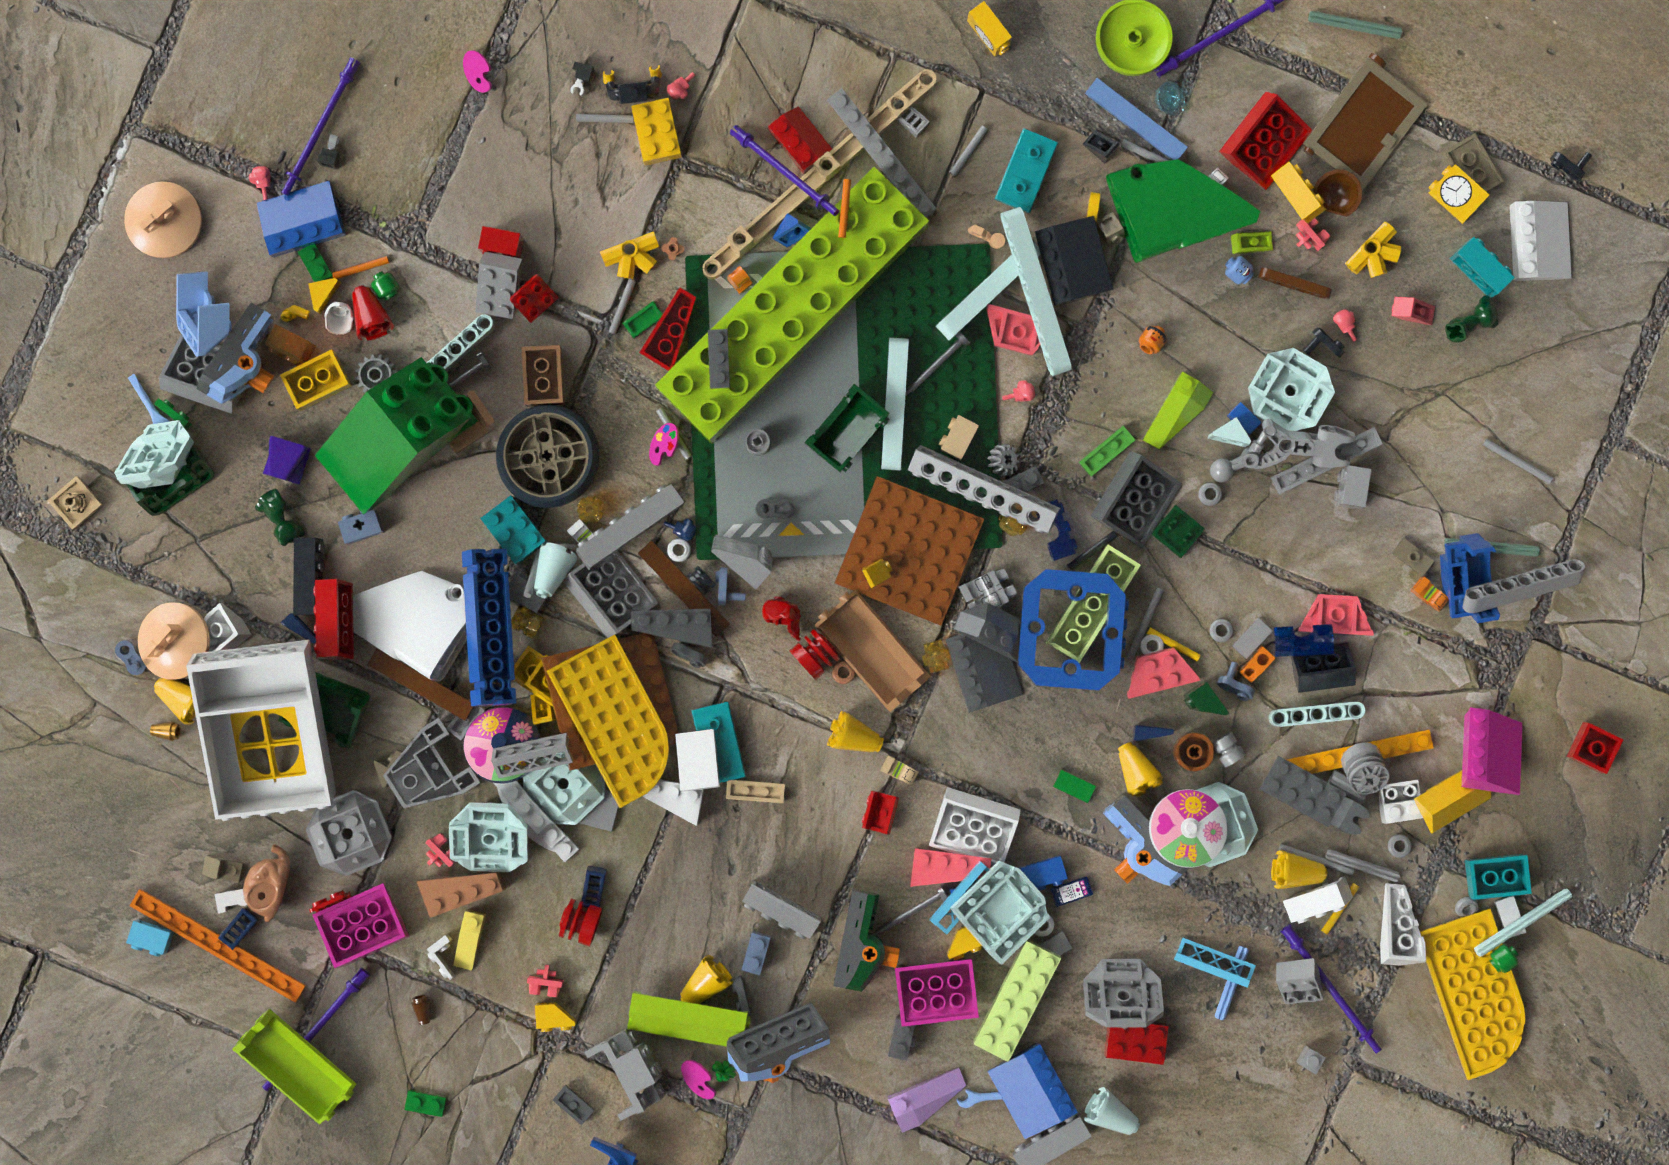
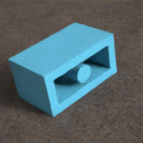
M135 920L132 923L126 943L130 944L131 948L142 951V949L150 951L149 954L160 957L161 954L164 955L168 952L174 932L142 920Z

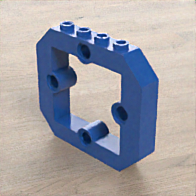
M1045 569L1024 587L1018 656L1019 667L1036 686L1100 690L1120 673V669L1124 668V657H1121V652L1125 650L1126 638H1123V630L1127 629V619H1124V613L1128 611L1129 600L1126 599L1125 593L1108 574ZM1074 586H1078L1082 590L1079 597H1075L1072 594L1071 590ZM1040 589L1066 591L1068 598L1072 601L1084 599L1087 593L1108 594L1106 626L1102 630V637L1105 640L1103 671L1082 670L1079 662L1074 659L1065 660L1060 668L1035 666L1037 636H1040L1045 631L1044 621L1038 618ZM1034 621L1040 625V630L1036 633L1030 630V624ZM1109 628H1115L1117 631V636L1114 639L1109 638L1107 635ZM1069 663L1074 664L1076 667L1073 674L1066 672L1065 668Z

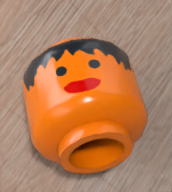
M1148 326L1139 337L1140 348L1147 354L1159 353L1167 342L1165 330L1160 326Z

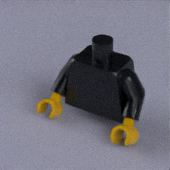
M660 65L655 70H653L652 66L649 67L650 80L617 84L614 83L613 70H611L610 75H606L605 71H603V83L606 84L609 99L617 101L619 104L652 100L653 96L659 93L660 78L662 77Z

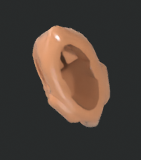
M274 844L272 845L271 852L276 853L278 859H263L257 862L249 870L243 887V897L247 906L255 913L264 916L265 922H270L278 912L290 872V859L286 851Z

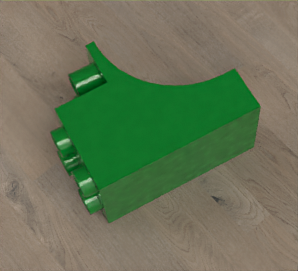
M422 357L368 390L315 454L316 458L363 515L391 497L424 463L478 422L471 413L473 410L471 400L465 395H456L447 384V371L440 365H432L430 362L426 363Z

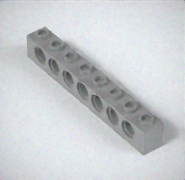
M922 445L916 449L908 468L916 477L929 479L930 483L934 485H942L952 493H960L967 500L982 503V506L987 509L993 508L999 511L1002 516L1013 517L1017 519L1018 523L1035 527L1034 529L1040 533H1049L1060 510L1055 505ZM927 463L932 464L935 470H929L927 467ZM944 472H950L952 479L947 478ZM962 479H966L970 486L963 485ZM979 487L985 488L987 494H982ZM997 495L1003 496L1005 502L998 501ZM1014 503H1019L1022 506V510H1017ZM1032 511H1037L1040 518H1035L1032 515Z

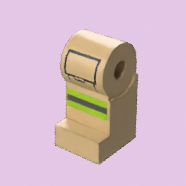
M887 755L880 771L909 785H913L919 773L917 770Z

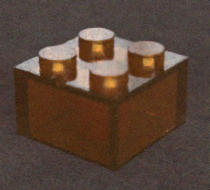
M277 324L274 325L265 342V345L269 347L268 351L281 358L285 355V360L296 366L309 361L316 348V345Z

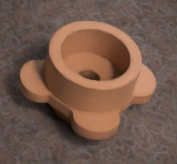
M672 237L667 244L662 245V251L667 253L670 260H675L680 253L684 252V246L678 243L677 238Z

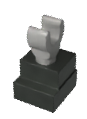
M330 134L328 149L322 148L321 154L318 155L317 162L320 166L337 170L340 158L339 152L335 151L340 140L338 136Z

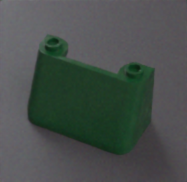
M856 384L851 386L846 397L842 398L841 402L826 420L815 430V434L810 435L804 442L807 447L839 473L842 471L846 473L853 464L850 461L880 426L884 428L890 421L888 418L890 413Z
M194 442L186 459L187 465L182 466L173 484L137 488L129 484L127 486L135 501L147 513L157 516L213 479L215 473Z
M315 672L325 731L335 734L334 740L338 746L350 749L368 706L370 694ZM279 715L278 722L284 723L288 727H293L289 721Z

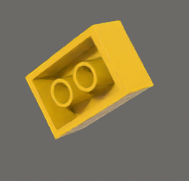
M669 98L632 105L631 108L644 165L682 158Z
M332 349L280 374L296 409L299 411H303L352 387L336 352Z

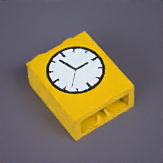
M983 1L968 13L967 22L994 57L998 54L1002 56L1009 50L1012 36L985 1Z
M1456 164L1453 167L1449 165L1442 172L1444 177L1440 181L1435 180L1428 187L1431 190L1428 194L1463 224L1487 199L1489 194Z

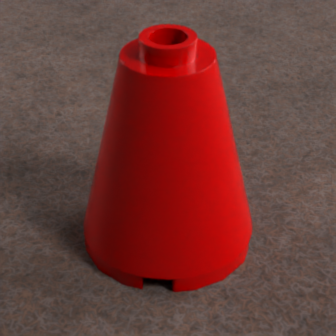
M364 285L356 287L352 292L358 339L366 338L367 341H371L387 335L389 328H391V331L394 329L393 321L369 287Z

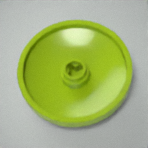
M1124 0L1114 4L1103 14L1097 26L1095 40L1098 53L1109 68L1123 75L1140 76L1154 71L1165 61L1171 49L1173 36L1168 18L1156 5L1145 0Z

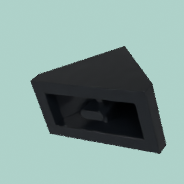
M1094 130L1083 143L1104 164L1120 145L1097 130Z

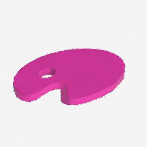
M474 50L468 51L463 58L464 73L468 82L478 92L490 91L492 84L485 77V74L491 71L490 64L481 53Z
M686 1060L681 1066V1072L689 1088L704 1099L715 1097L716 1091L706 1083V1081L712 1079L710 1072L700 1063L694 1060Z

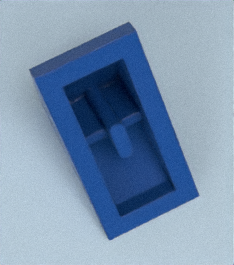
M787 213L773 235V239L788 248L802 239L812 228Z

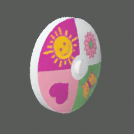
M1179 790L1165 796L1156 805L1149 822V834L1155 850L1164 860L1175 866L1192 868L1210 862L1220 853L1227 837V821L1220 805L1209 795L1197 790Z

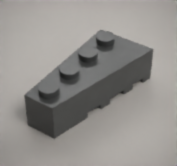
M711 609L631 611L632 631L712 647Z

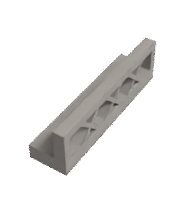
M567 733L494 748L491 762L498 778L573 763V757L568 748L569 737ZM564 752L566 757L558 758L555 755ZM538 757H544L548 760L546 762H540L536 759ZM519 761H526L529 765L521 766L518 763ZM508 765L511 768L509 770L502 771L500 766Z

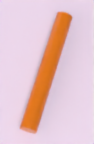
M844 179L839 238H846L851 190L850 179Z
M385 256L333 272L332 275L336 279L388 264L389 259Z

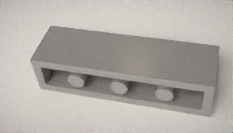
M1079 1114L1069 1117L1060 1125L1056 1124L1048 1128V1132L1043 1135L1039 1133L1033 1136L1028 1144L1022 1143L1016 1146L1012 1154L1018 1165H1045L1092 1137Z

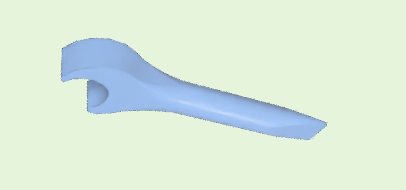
M135 374L128 377L149 411L153 424L170 422L155 408Z
M966 1089L967 1099L964 1101L956 1100L959 1106L969 1108L976 1103L1001 1100L1002 1097L999 1092L978 1093Z

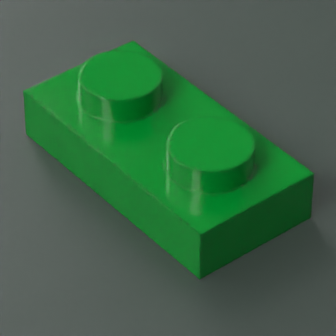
M316 244L298 251L314 282L333 277Z
M158 398L154 403L173 420H179L186 430L192 425L188 421L190 417L182 411L177 413L173 410L174 405L167 399L162 401Z
M408 1090L404 1110L443 1117L447 1097Z

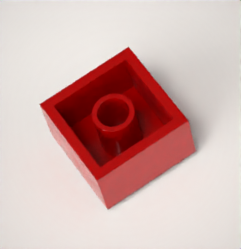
M482 226L478 249L482 255L484 252L521 258L524 238L520 233Z
M1583 722L1566 757L1598 773L1607 774L1624 739L1591 723Z

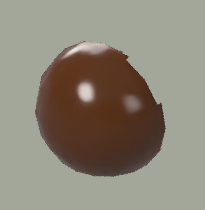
M1335 169L1326 172L1317 180L1313 188L1314 193H1319L1324 199L1325 211L1345 217L1350 216L1357 210L1362 199V188L1359 180L1354 174L1346 170Z

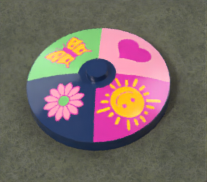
M507 707L494 708L479 715L470 724L464 738V754L471 769L482 779L497 784L511 783L523 778L529 772L498 778L491 762L493 749L536 740L541 737L531 718L523 712ZM519 761L518 763L521 766L529 765L526 761ZM508 765L500 766L502 771L509 770L511 768Z

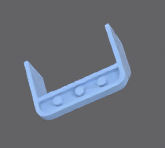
M207 271L177 274L176 320L178 329L195 356H205L232 331L231 321L229 320L230 304H215L214 296L210 295L208 291Z

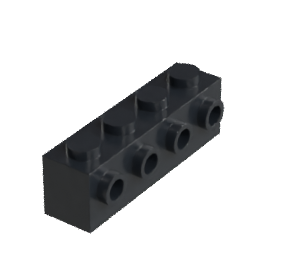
M294 538L293 615H315V595L313 589L315 580H323V572L325 570L323 562L325 544L321 538Z

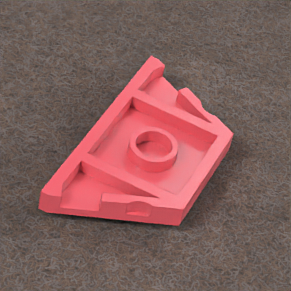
M987 304L986 309L994 346L1032 356L1040 346L1032 316Z
M1318 594L1298 632L1374 636L1358 596Z
M1174 647L1137 656L1127 697L1130 699L1200 681V678Z

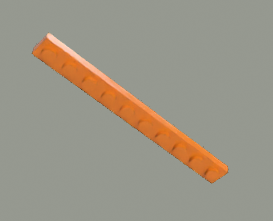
M142 889L138 890L130 904V907L295 1003L306 987L304 983L237 945L232 950L218 939L220 934Z

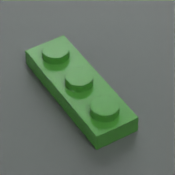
M1122 426L1083 458L1079 464L1092 477L1132 444L1135 439Z

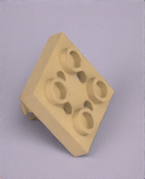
M75 476L48 500L50 505L72 530H75L103 506L79 476Z

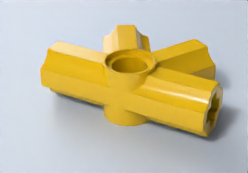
M1384 221L1346 261L1345 265L1357 275L1367 265L1371 278L1386 274L1387 270L1384 260L1397 263L1400 257L1401 246L1388 243L1397 233L1396 230ZM1368 243L1375 246L1374 253L1367 251L1366 246Z
M653 231L600 251L605 267L619 263L617 277L633 279L635 266L647 274L657 261L647 252L659 248V244ZM628 244H632L635 247V252L631 255L624 252V248Z

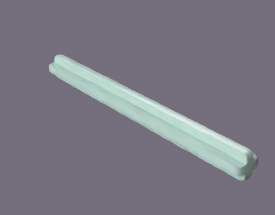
M1563 889L1476 946L1474 951L1480 957L1490 952L1572 898L1569 889Z

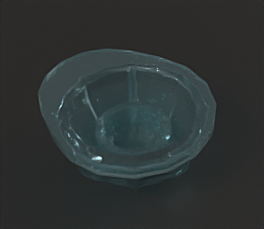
M1167 81L1156 89L1154 100L1158 109L1171 116H1177L1183 111L1185 99L1178 84Z

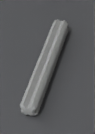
M1330 849L1327 850L1325 858L1394 882H1398L1400 877L1399 872Z

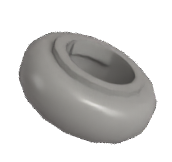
M1215 483L1203 484L1198 492L1199 499L1204 505L1214 506L1220 502L1222 491ZM1207 489L1215 491L1216 496L1213 500H1208L1205 497Z
M1217 619L1211 624L1210 635L1215 641L1226 642L1232 637L1233 627L1228 620ZM1219 625H1224L1227 632L1224 636L1220 637L1216 633V628Z
M1396 834L1388 841V851L1394 857H1405L1411 851V841L1403 834ZM1399 840L1405 844V848L1401 852L1396 851L1394 848L1396 841Z
M1463 897L1455 905L1456 914L1460 917L1474 914L1478 910L1477 900H1473L1471 897Z

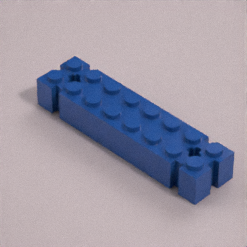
M470 549L462 552V567H467V574L463 575L469 681L474 683V690L470 691L471 706H496L516 703V688H511V681L515 680L509 577L508 572H504L503 565L508 564L507 549H491L487 551L486 549Z

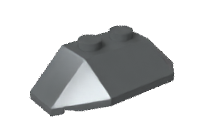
M988 602L959 612L953 630L1015 662L1018 661L1021 630L1019 618Z

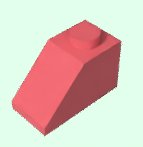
M1395 297L1392 306V316L1405 321L1432 325L1435 306L1416 298Z

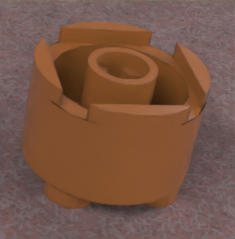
M1194 732L1183 734L1174 744V759L1185 770H1203L1213 760V744L1203 734ZM1190 748H1197L1196 756H1190Z

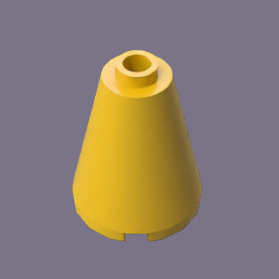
M159 678L154 685L155 693L183 724H193L195 721L192 719L196 715L190 685L172 679Z
M1277 851L1275 855H1278V857L1272 861L1271 878L1272 881L1276 882V885H1274L1276 889L1323 883L1328 875L1324 864L1286 851Z
M706 955L680 993V1000L696 1004L702 1003L732 985L733 981H730L732 979L731 974L721 962L717 964L713 961L715 959L713 956Z

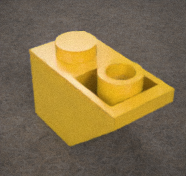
M963 926L957 929L947 956L955 961L964 957L963 953L968 951L975 953L981 950L982 945Z
M556 1002L537 1003L535 1005L536 1029H541V1032L553 1031V1028L560 1027L561 1030H571L572 1026L577 1024L576 1019Z

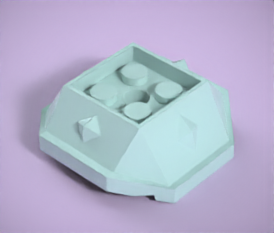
M1295 348L1267 354L1248 387L1254 415L1262 420L1271 419L1284 429L1290 431H1299L1316 426L1335 393L1327 367ZM1287 386L1294 389L1293 396H1288L1285 393Z
M179 420L148 425L144 430V434L139 436L129 447L116 469L115 475L121 484H129L137 488L173 484L182 466L187 465L186 459L190 454L194 441Z
M564 752L555 755L558 758L566 757ZM539 757L538 761L540 762H546L548 760L544 757ZM568 764L531 771L523 777L524 790L555 824L577 825L605 798V780L596 764L569 771ZM561 778H565L569 782L566 789H562L559 786Z
M1221 782L1196 789L1209 795L1220 805L1227 821V837L1222 850L1213 860L1204 865L1212 867L1245 855L1258 831L1245 793Z
M470 802L449 824L450 859L460 863L470 871L511 872L528 861V825L509 804Z

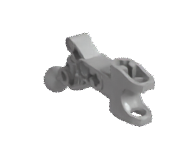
M1266 419L1262 423V433L1257 440L1253 441L1250 448L1244 449L1241 456L1231 461L1223 458L1217 459L1210 467V474L1215 481L1223 483L1229 481L1234 471L1243 467L1254 469L1270 467L1286 460L1290 454L1313 456L1312 463L1319 467L1334 468L1348 466L1351 461L1350 457L1336 452L1335 449L1342 443L1355 442L1356 436L1354 432L1331 425H1320L1318 434L1290 431L1284 429L1273 420ZM1268 437L1275 446L1271 451L1259 455L1264 448L1263 443ZM1284 440H1290L1289 443L1282 444Z

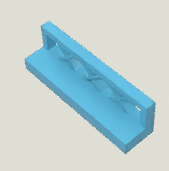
M981 861L975 865L929 919L945 934H948L959 921L957 917L954 919L953 915L955 914L952 910L947 913L951 909L950 907L966 893L965 891L970 886L975 884L973 883L975 880L976 882L978 881V876L983 870L986 872L990 870ZM945 915H951L952 923L946 929L939 922Z
M1182 938L1174 958L1176 961L1247 988L1256 966L1186 938ZM1185 943L1193 945L1196 953L1191 956L1182 954ZM1196 947L1201 948L1203 950L1198 952ZM1205 951L1211 952L1214 960L1205 963L1199 954ZM1214 954L1219 955V956H1222V957L1216 959V957H1215ZM1227 958L1233 967L1227 970L1221 969L1218 960ZM1233 961H1235V962H1237V963H1240V964H1238V965L1235 966L1234 963H1233ZM1214 962H1216L1217 967H1216V966H1213V965H1211V964L1214 963ZM1241 965L1250 967L1248 977L1240 976L1236 968ZM1232 969H1234V971H1235L1236 974H1234V973H1232V972H1229V971L1232 970Z

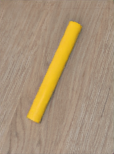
M1151 627L1148 629L1146 634L1160 637L1164 644L1174 647L1177 651L1195 661H1198L1200 658V654Z
M1353 883L1350 887L1352 896H1354L1357 890L1360 888L1355 883ZM1345 909L1333 912L1321 931L1328 935Z

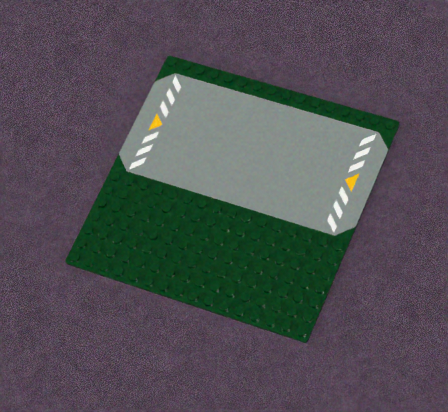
M989 244L908 247L712 444L691 424L695 527L697 528L696 555L698 560H721L711 552L716 535L756 544L761 548L764 546L772 553V557L845 555L877 476L983 518L984 521L972 549L1002 547V520L999 511L993 508L987 509L982 506V503L977 501H969L964 495L952 493L942 485H934L930 483L929 479L924 477H916L908 470L916 449L922 445L1000 481L998 473H992L993 467H988L991 461L987 459L991 456L990 451L998 445L994 341L986 306L960 330L970 344L967 347L964 344L959 347L918 388L907 396L905 395L901 470L881 469L884 428L881 426L850 461L853 464L846 473L844 471L839 473L804 443L810 435L815 434V430L826 420L841 402L842 398L846 397V394L849 392L848 390L853 384H856L885 409L889 338L909 339L906 391L921 374L958 340L955 335L948 340L938 330L936 325L991 275ZM788 252L747 253L720 277L713 280L705 277L703 273V264L712 255L686 256V291L696 296L688 321V349L690 350ZM714 264L707 267V272L710 274H714L718 270V267ZM739 266L747 273L753 283L740 295L727 280V276ZM958 415L979 425L961 461L940 451L942 446L939 445L943 435L948 436L951 430L948 426L952 418L957 419ZM755 429L765 431L770 439L768 452L761 456L750 454L745 445L747 434ZM927 463L928 469L934 471V466ZM945 471V476L949 479H952L951 473ZM962 479L963 485L970 486L966 479ZM979 487L982 494H987L985 488ZM997 495L998 501L1001 502V496ZM762 499L771 501L788 500L792 503L794 511L787 519L776 517L763 519L755 513V506ZM762 506L761 511L766 513L767 507Z

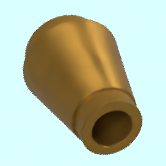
M175 722L151 725L150 734L151 736L174 741L179 739L181 727Z

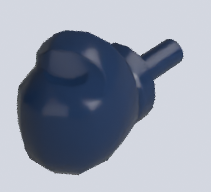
M685 519L683 522L677 521L676 525L667 521L663 524L674 529L673 534L685 541L692 540L697 530L690 519Z

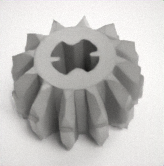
M1000 444L990 451L991 456L987 459L991 461L988 467H993L992 473H998V476L1003 477L1005 475L1010 476L1018 470L1016 465L1021 462L1017 460L1020 454H1015L1016 448L1010 447L1008 444Z

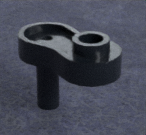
M1554 152L1550 160L1551 165L1555 169H1561L1574 180L1581 181L1585 176V172L1582 169L1591 159L1592 155L1586 152L1576 165L1559 152Z
M1318 326L1312 331L1316 337L1303 349L1309 355L1322 342L1339 358L1345 353L1343 350L1345 346L1338 339L1334 341Z

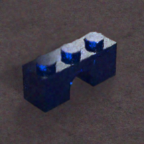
M1057 499L1048 502L1060 508L1053 524L1058 529V536L1054 541L1047 543L1052 562L1076 554L1075 550L1077 549L1074 538L1071 539L1069 535L1071 531L1068 520L1064 521L1062 515L1065 513L1062 502L1058 503ZM1035 511L1037 518H1040L1039 513Z
M1332 624L1313 625L1312 632L1304 637L1295 635L1293 626L1274 627L1273 644L1275 657L1334 654Z

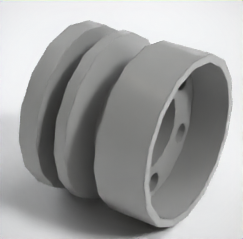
M1359 743L1351 746L1343 753L1341 765L1354 792L1364 795L1376 793L1388 783L1389 771L1376 745Z

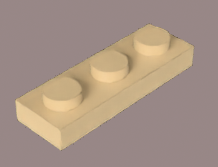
M741 780L727 781L726 799L784 803L785 784Z

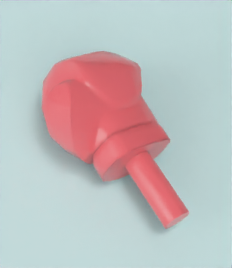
M692 72L685 79L680 77L667 86L668 94L674 100L686 98L688 95L687 89L690 87L688 82L695 77V74Z
M258 166L253 168L252 173L249 174V181L256 184L257 188L262 189L263 200H267L266 187L270 186V171L265 166Z
M1346 309L1340 310L1334 315L1333 321L1338 324L1342 333L1348 332L1351 340L1354 342L1357 340L1352 331L1355 327L1353 324L1355 322L1354 314Z
M1022 380L1018 382L1017 388L1013 389V394L1002 396L1003 401L1015 398L1016 402L1031 401L1035 398V389L1033 384Z

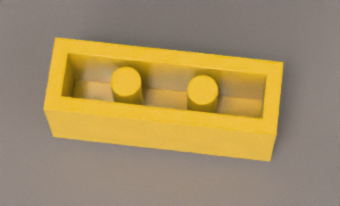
M1288 162L1272 174L1271 177L1301 219L1309 223L1326 210L1323 205L1325 201L1319 193H1314L1312 190L1314 186L1308 178L1306 180L1303 178L1302 174L1304 172L1300 166Z

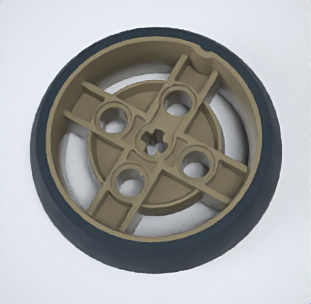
M538 405L520 412L505 426L497 444L496 464L502 482L516 498L535 507L554 508L571 503L590 487L599 466V446L592 428L580 415L562 406ZM551 418L571 425L579 433L583 441L572 442L568 435L552 427ZM532 422L534 431L525 438L520 451L510 453L516 435L522 428ZM544 432L549 433V440L547 442L540 441V435ZM565 448H570L572 451L571 456L568 458L562 457V451ZM547 451L550 454H553V457L550 458V461H547L545 458H543V455H546L545 452ZM528 454L533 455L534 458L531 464L524 463V458ZM586 460L580 477L572 486L563 491L561 481L570 475L576 461ZM523 470L532 481L543 484L544 494L535 493L525 488L517 480L513 472ZM549 470H554L556 473L553 480H547L546 473Z

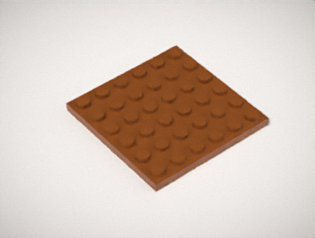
M877 476L834 583L853 591L856 589L860 594L941 626L984 519ZM880 559H883L884 562L888 561L893 570L890 572L891 577L871 588L862 568Z
M642 633L618 639L665 727L668 746L676 744L675 734L679 733L654 635ZM592 646L541 658L560 734L567 733L569 737L568 748L573 757V763L568 764L569 771L595 765L596 763L553 685L547 670Z

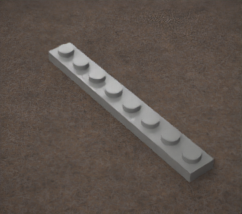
M841 88L828 98L827 102L889 181L925 217L934 212L937 208L846 92Z

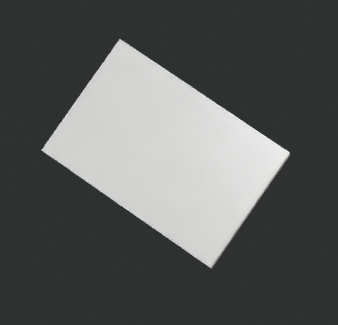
M714 729L675 734L681 792L720 787Z

